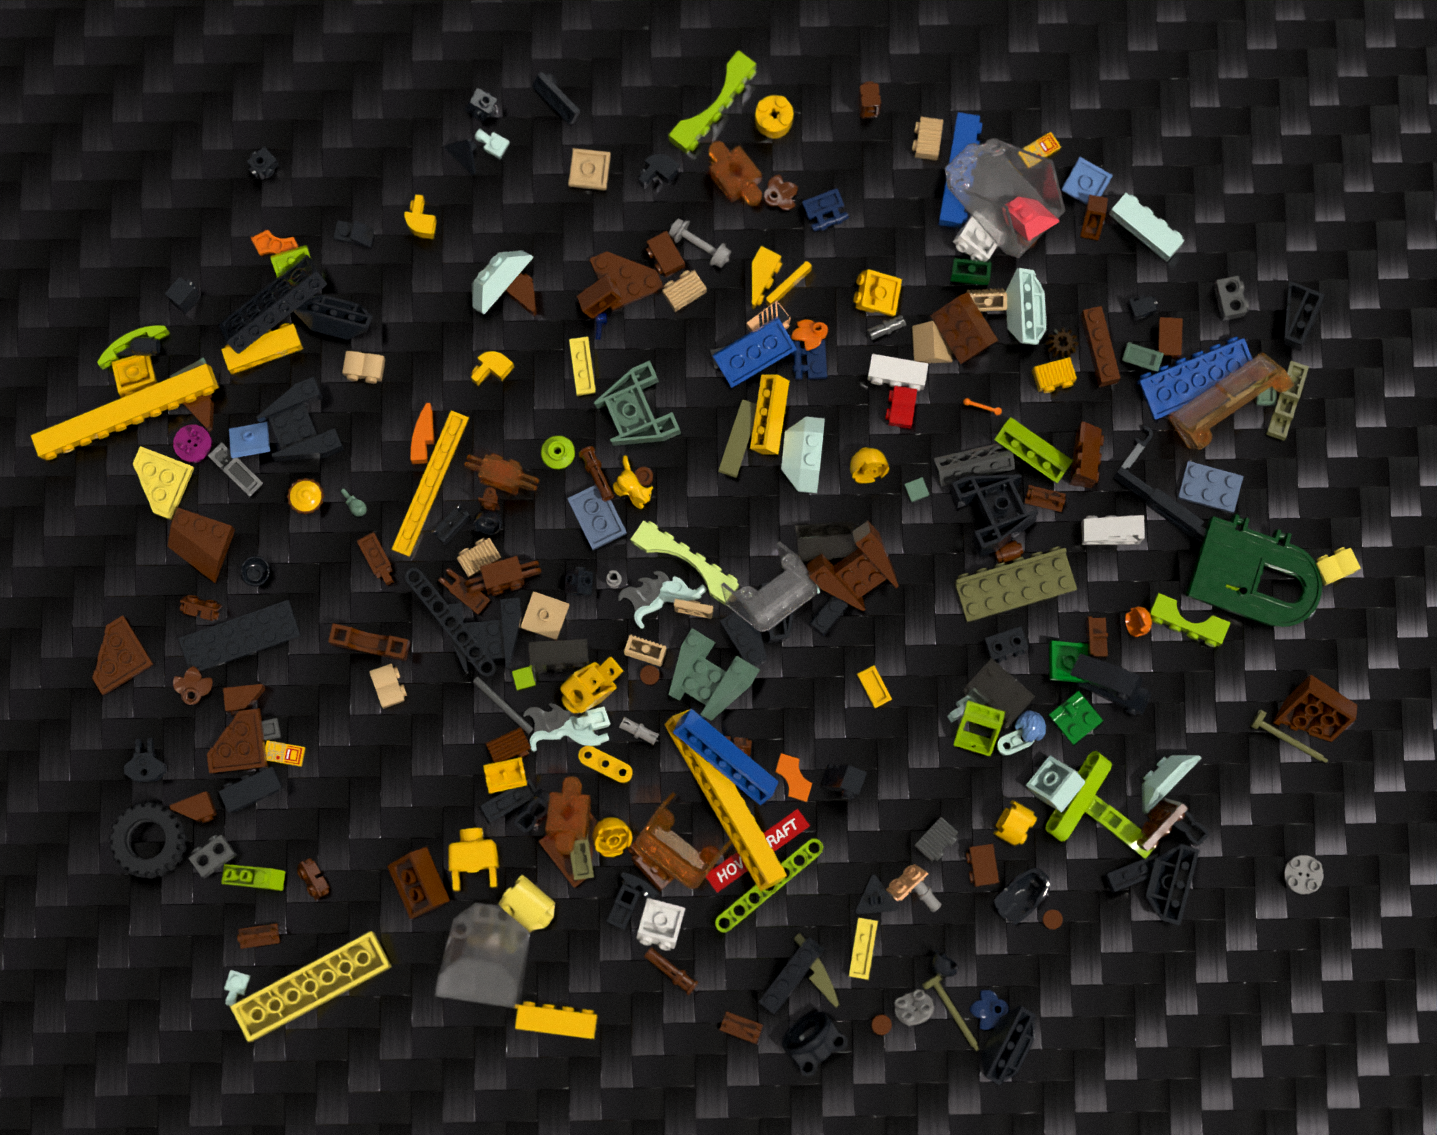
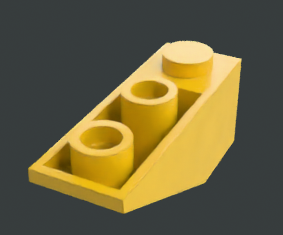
M762 246L752 262V309L762 304L765 297L763 295L765 289H770L774 281L772 279L774 272L778 273L783 264L780 262V255Z

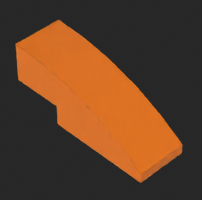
M426 403L415 425L411 443L412 464L428 463L427 444H434L431 403Z

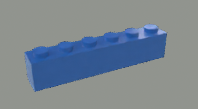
M959 112L957 114L938 225L961 229L962 223H966L968 212H964L965 205H969L971 196L967 192L968 187L972 188L974 178L970 174L971 169L975 170L977 160L973 156L974 151L978 152L980 142L976 138L977 134H981L983 124L979 122L980 116Z
M690 709L679 718L673 733L759 805H762L773 796L779 781L694 710Z

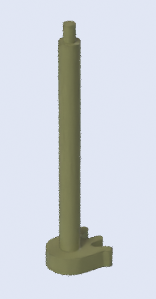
M1263 710L1258 711L1251 727L1257 729L1260 726L1315 759L1325 763L1328 762L1324 755L1264 722L1263 719L1267 713Z
M936 975L923 983L924 989L934 986L971 1047L978 1051L979 1048L976 1045V1040L939 983L942 980L941 976Z

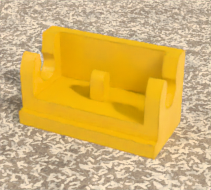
M522 758L483 765L489 794L527 786Z

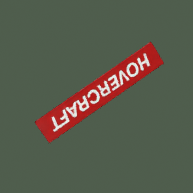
M796 809L763 834L769 846L775 852L810 825L800 811ZM736 852L708 872L705 877L715 891L719 892L747 872L748 869L739 853Z

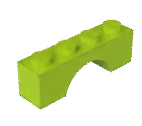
M1160 593L1156 595L1149 612L1152 622L1159 625L1164 623L1175 632H1180L1181 630L1192 639L1198 640L1200 638L1205 640V644L1211 647L1220 646L1223 643L1230 622L1213 615L1202 623L1188 622L1179 614L1177 600Z

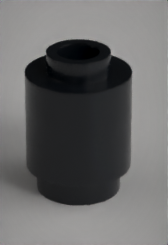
M135 337L134 341H131V351L134 352L135 356H155V354L160 353L161 345L159 339L154 337Z

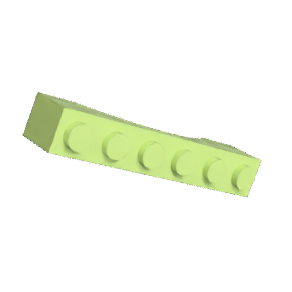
M643 520L632 536L631 543L646 553H667L687 561L703 577L710 596L726 606L739 588V584L736 583L738 580L730 574L727 576L721 572L722 569L713 563L710 565L705 562L706 558L699 553L693 554L690 552V548L684 543L680 542L678 544L673 540L674 537L669 533L664 532L663 534L657 530L658 526L651 521L647 523Z

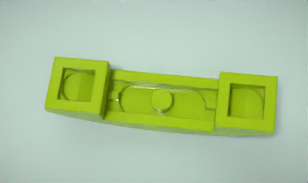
M160 325L131 331L112 343L101 355L98 364L102 369L111 366V362L119 360L116 354L129 348L131 341H134L135 337L161 339L170 333L165 326Z

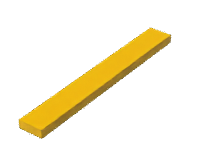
M450 411L393 544L392 551L407 557L411 556L469 417Z

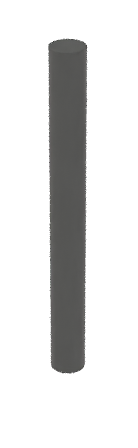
M479 677L473 681L528 735L534 730Z

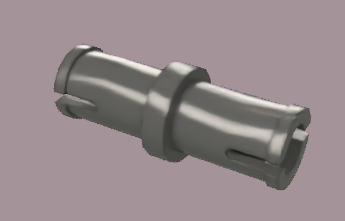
M899 315L891 320H884L881 324L870 329L868 328L867 334L871 336L870 340L872 341L885 334L889 335L891 331L906 326L905 320L902 319L903 316Z

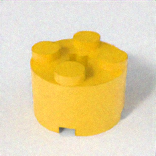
M768 96L761 100L756 108V127L760 133L769 138L784 136L792 126V106L783 96Z
M1012 800L1009 803L1012 805L1011 808L1008 809L1006 807L996 824V827L999 829L994 831V834L1015 846L1019 843H1024L1028 835L1026 831L1034 825L1037 817L1034 816L1033 811Z

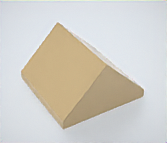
M934 321L912 326L914 361L922 363L952 362V350Z

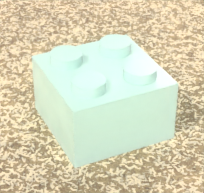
M1049 756L1026 786L1037 798L1062 813L1086 782L1075 770Z

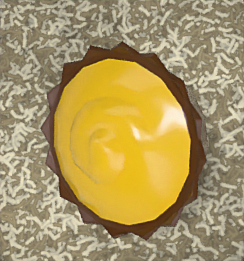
M298 479L288 489V504L297 513L305 515L313 513L323 504V488L314 479Z

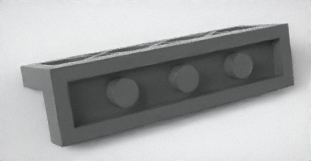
M1000 443L934 458L941 486L950 485L954 481L969 476H988L1015 469L1013 453ZM1006 449L1004 452H996L997 450ZM980 454H987L983 457L978 456ZM963 458H967V459H968V460H966V461H960V459H963ZM941 463H950L949 465L945 466L940 465Z

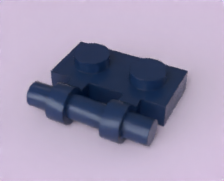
M837 188L802 201L808 219H817L818 223L811 225L813 232L823 231L828 226L833 224L839 225L843 223L842 221L849 219L847 212L840 214L838 209L844 207V203ZM832 212L833 217L823 219L822 215Z
M821 340V344L818 347L808 351L800 347V341H794L793 343L797 350L791 354L794 356L792 370L795 373V379H803L802 372H808V380L826 379L825 340ZM801 356H807V365H802Z

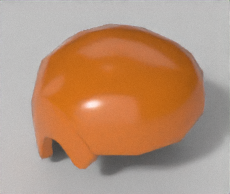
M1137 606L1131 608L1132 611L1125 615V624L1128 632L1133 637L1147 634L1152 625L1150 613L1144 607Z

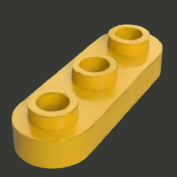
M585 746L579 751V760L585 766L620 783H626L632 778V768L628 764L592 746ZM586 752H590L592 754V757L590 759L585 758L584 755ZM608 761L609 766L606 768L603 767L602 762ZM621 769L626 770L625 776L619 775Z

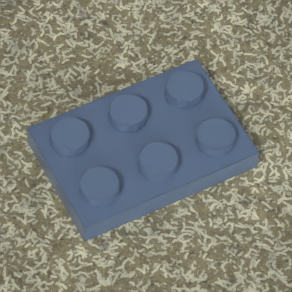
M1188 461L1178 499L1233 514L1243 476Z
M596 485L567 498L592 550L627 534L611 500L604 502Z

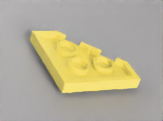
M140 446L133 466L139 476L154 514L173 520L194 467Z

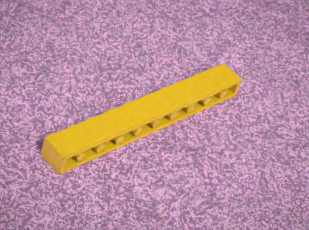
M204 364L35 433L31 437L38 457L51 460L57 457L56 454L71 452L78 445H88L93 439H102L109 436L110 432L126 429L127 425L142 423L144 418L159 416L166 409H176L183 402L190 403L195 401L198 396L210 395L219 387L212 367Z
M689 710L672 716L664 725L759 890L763 891L778 884L787 876L784 868L780 865L773 849L769 846L763 832L755 822L754 816L750 813L744 799L736 789L735 784L673 733L679 718Z

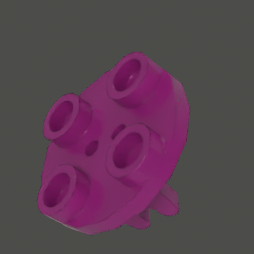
M198 425L182 427L176 433L173 440L176 454L187 462H200L209 454L212 447V439L209 433Z

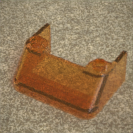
M673 792L661 804L636 839V846L642 853L689 889H695L719 862L731 846L732 841L730 839L721 850L714 846H707L700 853L670 830L675 819L673 814L666 808L676 795Z

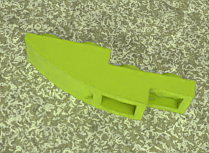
M1096 795L1093 797L1085 813L1146 859L1153 849L1145 851L1136 844L1137 840L1143 837L1141 829Z

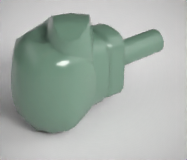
M343 488L340 492L347 498L346 504L351 513L355 516L366 514L367 508L364 502L357 500L354 495L350 496Z

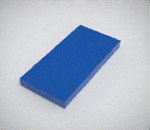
M777 316L714 353L712 356L732 388L794 352L797 348Z

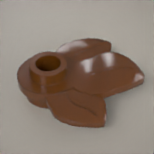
M776 175L768 182V189L763 195L764 201L768 206H778L783 210L792 209L795 207V203L791 198L797 193L798 187L791 182L784 183L781 175Z
M195 666L186 671L184 678L175 676L173 680L175 691L180 693L182 700L189 705L198 703L201 696L208 694L213 683L212 678H202ZM194 692L195 696L191 698L188 696V693Z

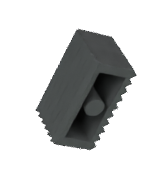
M940 817L914 847L930 862L934 859L938 861L945 853L943 849L947 845L951 847L956 842L958 832Z

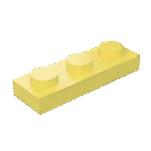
M588 337L569 339L577 396L595 394Z
M858 918L849 977L868 980L878 921Z

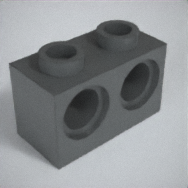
M1239 276L1216 280L1213 286L1222 321L1245 316L1247 310H1249L1247 299H1244V284L1239 280ZM1225 286H1232L1234 292H1228ZM1230 304H1236L1239 310H1232Z
M214 835L207 841L208 844L203 848L200 846L191 852L192 856L189 857V860L203 878L208 877L237 855L222 835ZM218 844L224 845V852L222 854H216L215 852ZM206 855L208 863L205 866H201L199 860L202 856Z

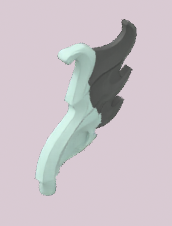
M655 571L654 575H657L658 579H638V581L643 582V586L623 589L619 594V601L623 598H628L632 602L635 609V622L640 629H643L642 617L661 609L665 602L674 603L675 599L696 601L708 589L702 584L696 590H692L680 578L674 576L673 581H670L665 573Z
M549 704L553 708L550 712L543 711L538 707H531L523 715L524 717L530 715L534 719V734L530 738L533 752L537 750L536 743L539 740H560L563 736H569L584 746H597L609 741L607 733L600 736L595 735L589 726L575 730L573 723L576 722L578 713H572L569 710L565 711L556 704Z

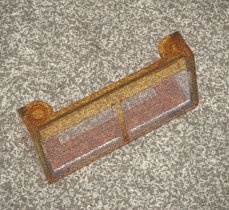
M1260 353L1168 416L1188 448L1201 450L1212 440V433L1209 430L1211 427L1272 386L1278 392H1285L1293 387L1294 383L1284 368L1265 353Z

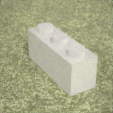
M872 354L867 380L876 385L887 383L891 387L904 386L920 391L925 386L928 363Z

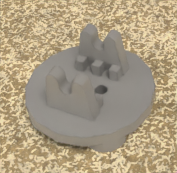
M1299 855L1292 858L1284 870V879L1287 886L1299 894H1310L1317 891L1323 881L1321 863L1307 855Z
M916 990L895 1001L897 1018L908 1026L926 1021L934 1010L932 999L923 990Z

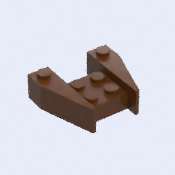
M869 521L853 531L855 544L859 548L833 566L823 554H820L807 564L809 577L820 589L862 611L865 610L862 596L884 580L888 579L896 588L899 587L895 571L880 533Z

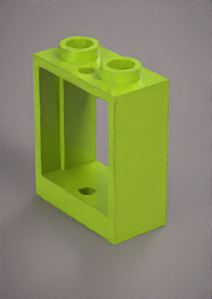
M967 701L953 745L991 756L1005 712ZM966 721L993 728L991 738L964 731Z

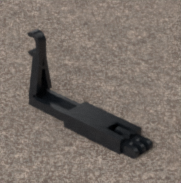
M1144 426L1142 430L1147 433L1148 437L1145 441H1140L1139 438L1134 439V443L1137 446L1113 478L1146 501L1145 505L1187 535L1202 543L1206 529L1201 526L1204 522L1202 519L1158 488L1154 490L1128 471L1153 436L1152 430Z

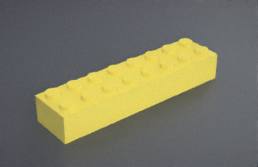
M371 931L230 1007L248 1042H252L392 966L375 933Z

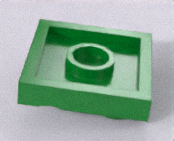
M1061 641L1049 642L1050 680L1087 683L1070 675L1079 654L1088 656V644Z
M1079 691L1048 715L1072 745L1103 721Z

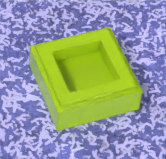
M531 666L512 671L517 691L536 685Z

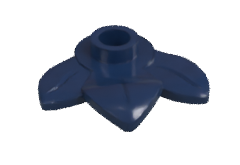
M982 990L980 993L981 1000L973 1003L969 1010L974 1016L981 1018L980 1029L988 1030L994 1028L999 1018L1009 1012V1007L1004 1000L998 999L993 991ZM997 1005L1002 1008L1000 1013L995 1011Z

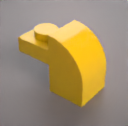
M415 195V200H412L410 205V211L412 212H405L408 228L416 236L434 239L436 218L432 215L423 214L424 197L422 195Z
M490 351L483 353L478 357L481 366L478 365L471 373V379L479 386L491 372L503 381L514 368V364L499 352Z

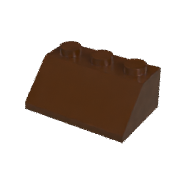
M427 847L408 853L387 866L410 919L450 901Z

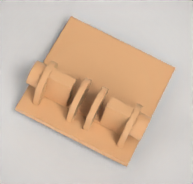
M916 864L908 866L898 879H894L889 884L886 891L893 895L892 897L897 902L899 900L902 901L908 895V892H912L911 889L921 880L924 881L928 873Z

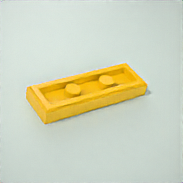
M808 261L803 263L766 298V304L770 306L775 301H779L811 271L812 265Z

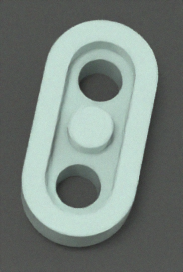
M1021 728L1001 737L997 742V749L1002 755L1008 756L1031 746L1033 742H1023L1021 740ZM1009 743L1010 748L1004 749L1003 744Z

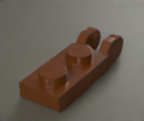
M448 568L446 572L456 580L455 583L450 585L442 577L438 581L449 589L448 591L479 615L491 600L480 591L467 594V589L472 586L466 587L464 582L467 580Z

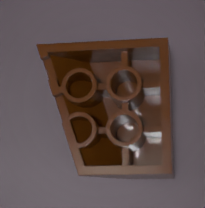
M1081 422L1077 428L1069 485L1092 488L1095 483H1098V465H1100L1102 456L1099 452L1100 446H1103L1104 442L1101 428L1086 422Z
M177 508L171 523L167 547L216 583L235 529L231 525Z
M1310 674L1286 698L1273 723L1288 725L1290 729L1296 731L1297 729L1307 731L1311 736L1332 742L1356 720L1357 704Z

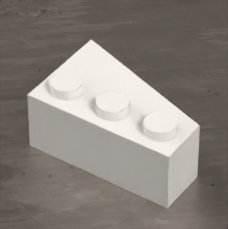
M1144 515L1106 516L1105 518L1086 516V519H1083L1081 522L1082 545H1139L1145 538Z

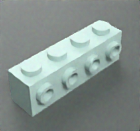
M1125 193L1111 209L1109 215L1168 262L1183 244L1182 235L1167 227L1168 224L1163 219L1156 218L1148 207L1140 205L1135 196Z

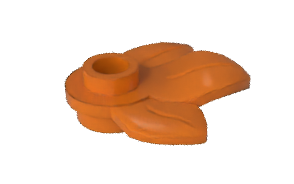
M801 320L797 322L799 328L793 331L791 339L805 341L806 351L818 347L821 344V340L826 337L828 327L822 322L815 323L812 320Z

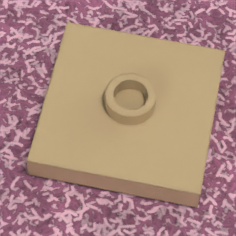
M573 148L569 186L606 190L610 152Z
M533 591L520 628L557 641L570 604Z
M675 599L674 611L711 619L713 606L701 604V602L694 600L684 601Z

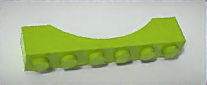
M738 50L727 63L725 85L717 100L700 115L680 121L669 134V141L686 154L690 150L693 151L699 143V138L706 136L709 132V126L712 122L716 123L720 119L721 111L732 104V98L735 94L742 92L745 87L744 83L755 76L757 72L755 71L756 63Z

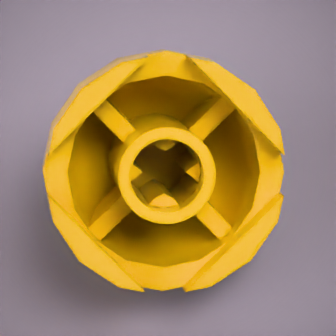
M865 447L852 457L850 471L852 478H855L856 482L871 483L875 481V477L880 476L883 478L888 473L889 466L881 451Z
M608 817L597 823L594 827L592 838L598 852L602 853L605 857H614L622 854L623 849L631 845L632 833L623 820Z

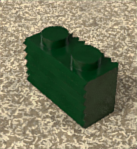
M955 258L952 263L950 281L988 285L991 262L968 261V259L961 260L960 258L957 260Z

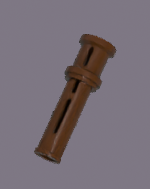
M593 446L583 448L579 452V456L583 458L586 471L591 473L604 502L611 500L614 495L601 470V461L595 455V448Z
M652 947L645 954V958L673 979V984L680 986L686 991L688 996L699 984L697 980L694 981L686 975L685 970L677 969Z

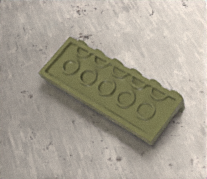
M1054 547L1049 549V553L1046 554L1037 552L1032 554L1029 559L1024 560V557L1014 559L1013 563L1008 565L1004 562L995 565V568L987 570V568L979 569L976 571L977 574L969 576V573L959 575L954 584L966 622L1076 591L1077 587L1066 556V548Z

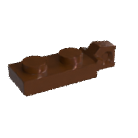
M373 532L357 540L374 575L377 578L382 577L386 585L393 583L394 581L389 574L393 571L392 565L375 533Z
M636 841L628 847L627 850L633 856L631 859L659 891L674 880L675 876L650 848H641Z

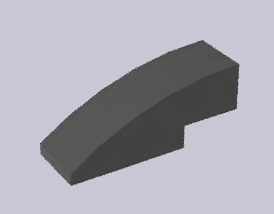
M222 442L207 455L249 497L263 484L238 458L231 457L230 450Z

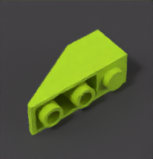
M224 864L221 884L283 891L285 871Z

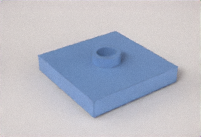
M1079 157L1061 191L1087 205L1089 194L1101 197L1112 175Z
M267 422L229 429L232 458L270 451Z

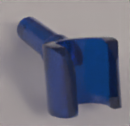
M606 313L596 316V340L601 339V324L607 323Z

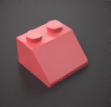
M1017 197L1003 206L1007 222L1027 241L1059 222V219L1038 200Z

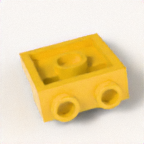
M869 269L863 271L857 278L859 291L855 293L853 300L856 303V308L871 313L878 312L895 316L902 279Z
M134 355L111 362L118 393L121 398L157 384L150 356Z

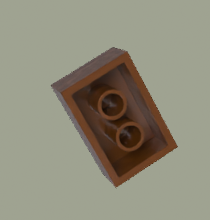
M968 292L955 298L931 315V318L960 364L998 341Z

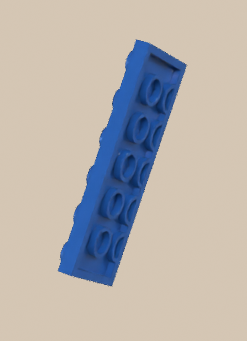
M1237 336L1227 340L1228 344L1221 346L1219 343L1209 347L1210 351L1203 353L1202 350L1192 354L1193 358L1186 360V358L1175 361L1176 365L1172 367L1165 365L1160 367L1157 373L1151 374V372L1140 375L1141 379L1136 382L1141 386L1153 420L1258 378L1259 375L1245 339H1238Z

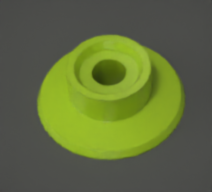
M553 436L542 445L541 457L547 466L553 469H563L572 463L575 457V448L568 438ZM560 449L561 453L555 454L554 451Z

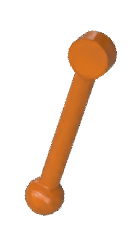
M969 398L963 400L965 405L970 404L994 412L995 415H1000L1002 412L999 407H988L970 401Z

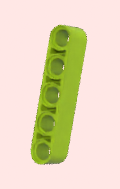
M1098 751L1090 753L1078 771V775L1086 783L1062 813L1056 809L1054 810L1046 824V831L1059 841H1065L1069 838L1112 767L1111 762Z

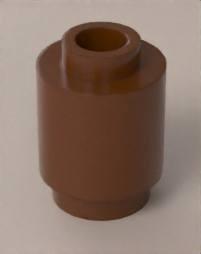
M1013 540L994 552L998 563H1007L1020 558L1021 554H1023V548L1021 543Z

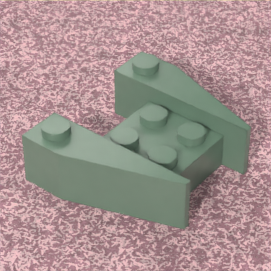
M650 361L632 368L594 402L597 409L607 405L619 432V436L610 439L613 446L665 441L681 434L673 412L654 419L642 392V389L659 382Z
M692 628L682 643L669 695L679 701L685 692L706 705L701 715L712 721L751 686L760 669L738 656L735 657L727 672L706 659L715 642Z

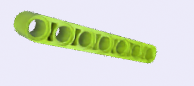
M817 839L809 840L780 864L783 868L789 870L790 875L776 884L772 891H760L758 886L755 885L718 916L715 922L717 930L723 933L730 931L822 853L823 845L821 841ZM811 843L818 844V853H811L808 847ZM802 856L805 860L802 866L795 865L794 857ZM752 893H757L760 897V901L756 904L749 901V895ZM736 906L744 907V915L736 916L734 914ZM727 918L730 926L727 929L720 928V919Z

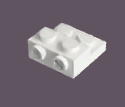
M975 210L964 227L960 229L953 243L956 244L957 250L970 255L972 261L975 260L977 262L979 260L980 262H985L990 259L1005 233Z
M648 898L637 939L644 945L654 943L658 944L659 948L663 950L675 949L685 908Z

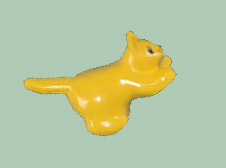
M624 455L622 463L625 470L617 477V481L613 483V489L619 496L629 495L632 503L637 508L643 509V503L646 504L650 501L653 487L645 488L638 482L636 475L631 471L627 456Z

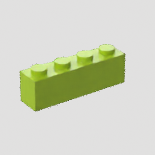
M1011 417L994 439L1056 483L1059 482L1073 462L1072 459Z

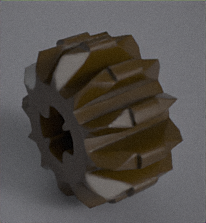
M1062 327L1060 332L1054 329L1053 334L1048 335L1049 340L1046 341V345L1051 347L1047 349V352L1054 351L1053 358L1058 354L1061 360L1064 358V355L1068 358L1071 357V353H1076L1077 350L1074 347L1078 346V342L1074 340L1077 336H1070L1072 330L1069 329L1065 333V329ZM1061 341L1065 342L1063 347L1059 346Z

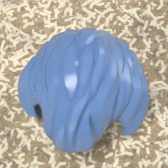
M1025 711L1015 722V729L1022 728V738L1025 742L1041 740L1046 733L1045 720L1037 712Z

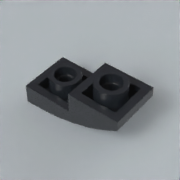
M624 872L620 875L623 878L620 881L623 885L634 890L640 886L641 889L639 891L646 899L649 897L654 899L658 895V892L642 879Z

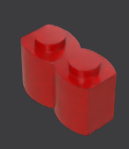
M894 386V391L890 390L888 401L892 402L891 409L887 408L885 419L889 420L888 425L911 429L917 389Z

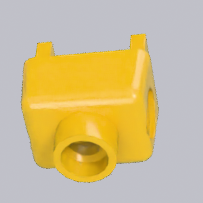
M612 656L601 666L594 662L576 671L560 687L561 692L564 694L562 702L572 713H583L600 704L616 689L613 681L623 670ZM610 668L614 670V674L610 672Z
M483 828L459 830L460 842L451 843L448 847L449 871L452 872L453 890L461 891L459 872L467 871L471 873L489 869L491 888H497L496 868H499L495 842L483 839Z

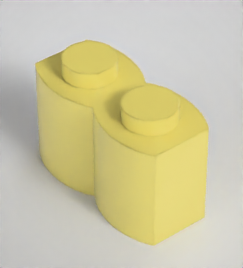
M1345 547L1334 551L1335 555L1328 557V555H1324L1317 559L1316 565L1320 572L1323 586L1361 569L1351 548L1345 549Z

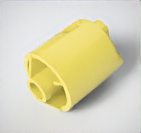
M521 875L515 882L516 885L513 888L510 887L504 893L498 905L527 931L544 929L554 917L555 902L528 878Z

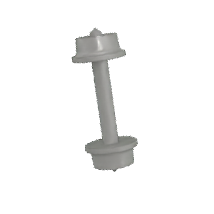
M678 218L674 224H671L669 236L674 239L675 243L682 237L713 255L710 262L712 266L717 265L721 268L726 262H729L731 251L725 247L726 244L722 243L716 249L687 231L690 223L688 220L683 221Z

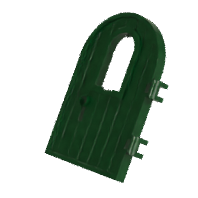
M1237 514L1232 515L1230 522L1214 516L1210 517L1186 597L1272 627L1296 625L1306 620L1315 611L1321 599L1322 578L1313 558L1303 549L1289 543L1292 534H1284L1281 532L1282 530L1277 529L1274 530L1272 537L1248 529L1250 519L1240 518ZM1236 525L1241 526L1240 531L1235 530ZM1279 540L1283 541L1282 546L1277 545ZM1266 566L1296 577L1302 586V593L1299 599L1288 603L1256 592L1260 583V576L1263 574V567ZM1226 584L1235 587L1236 589L1241 588L1243 590V593L1241 594L1240 591H1235L1227 588Z

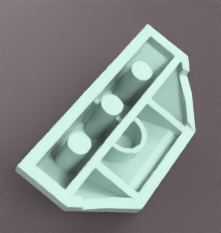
M524 251L501 252L494 256L485 269L472 282L473 308L485 314L533 257Z
M1018 268L1006 290L1007 328L1020 343L1036 345L1046 331L1045 293L1039 280L1035 277L1034 270Z
M804 417L785 431L781 470L798 492L817 493L824 418Z
M1171 755L1168 758L1164 756L1156 764L1158 766L1156 771L1150 770L1143 778L1145 782L1142 784V812L1145 815L1149 813L1191 770L1201 757L1199 755Z

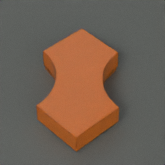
M269 230L251 238L260 256L264 254H279L298 248L293 237L286 239L277 238Z
M781 753L775 772L786 780L789 787L788 797L807 802L812 783L807 781L800 773L798 758Z

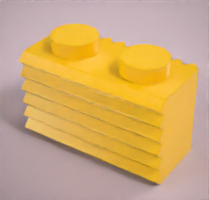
M1070 357L1035 366L1032 370L1038 392L1050 393L1055 391V387L1059 386L1068 388L1073 386V382L1077 379Z

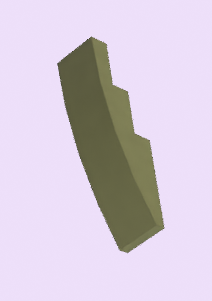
M1290 361L1266 435L1281 440L1286 439L1297 402L1301 396L1308 366Z
M742 400L718 472L737 478L753 431L757 404Z
M583 798L563 801L574 880L593 878Z
M799 933L794 938L795 942L801 947L805 941L802 935ZM818 958L810 968L814 974L809 980L836 1008L839 1003L833 985Z

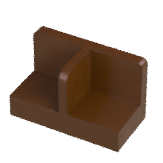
M1161 317L1159 319V335L1157 337L1158 352L1171 356V359L1179 360L1182 353L1183 318Z
M1088 616L1086 618L1088 656L1107 657L1108 633H1106V618H1092V616Z

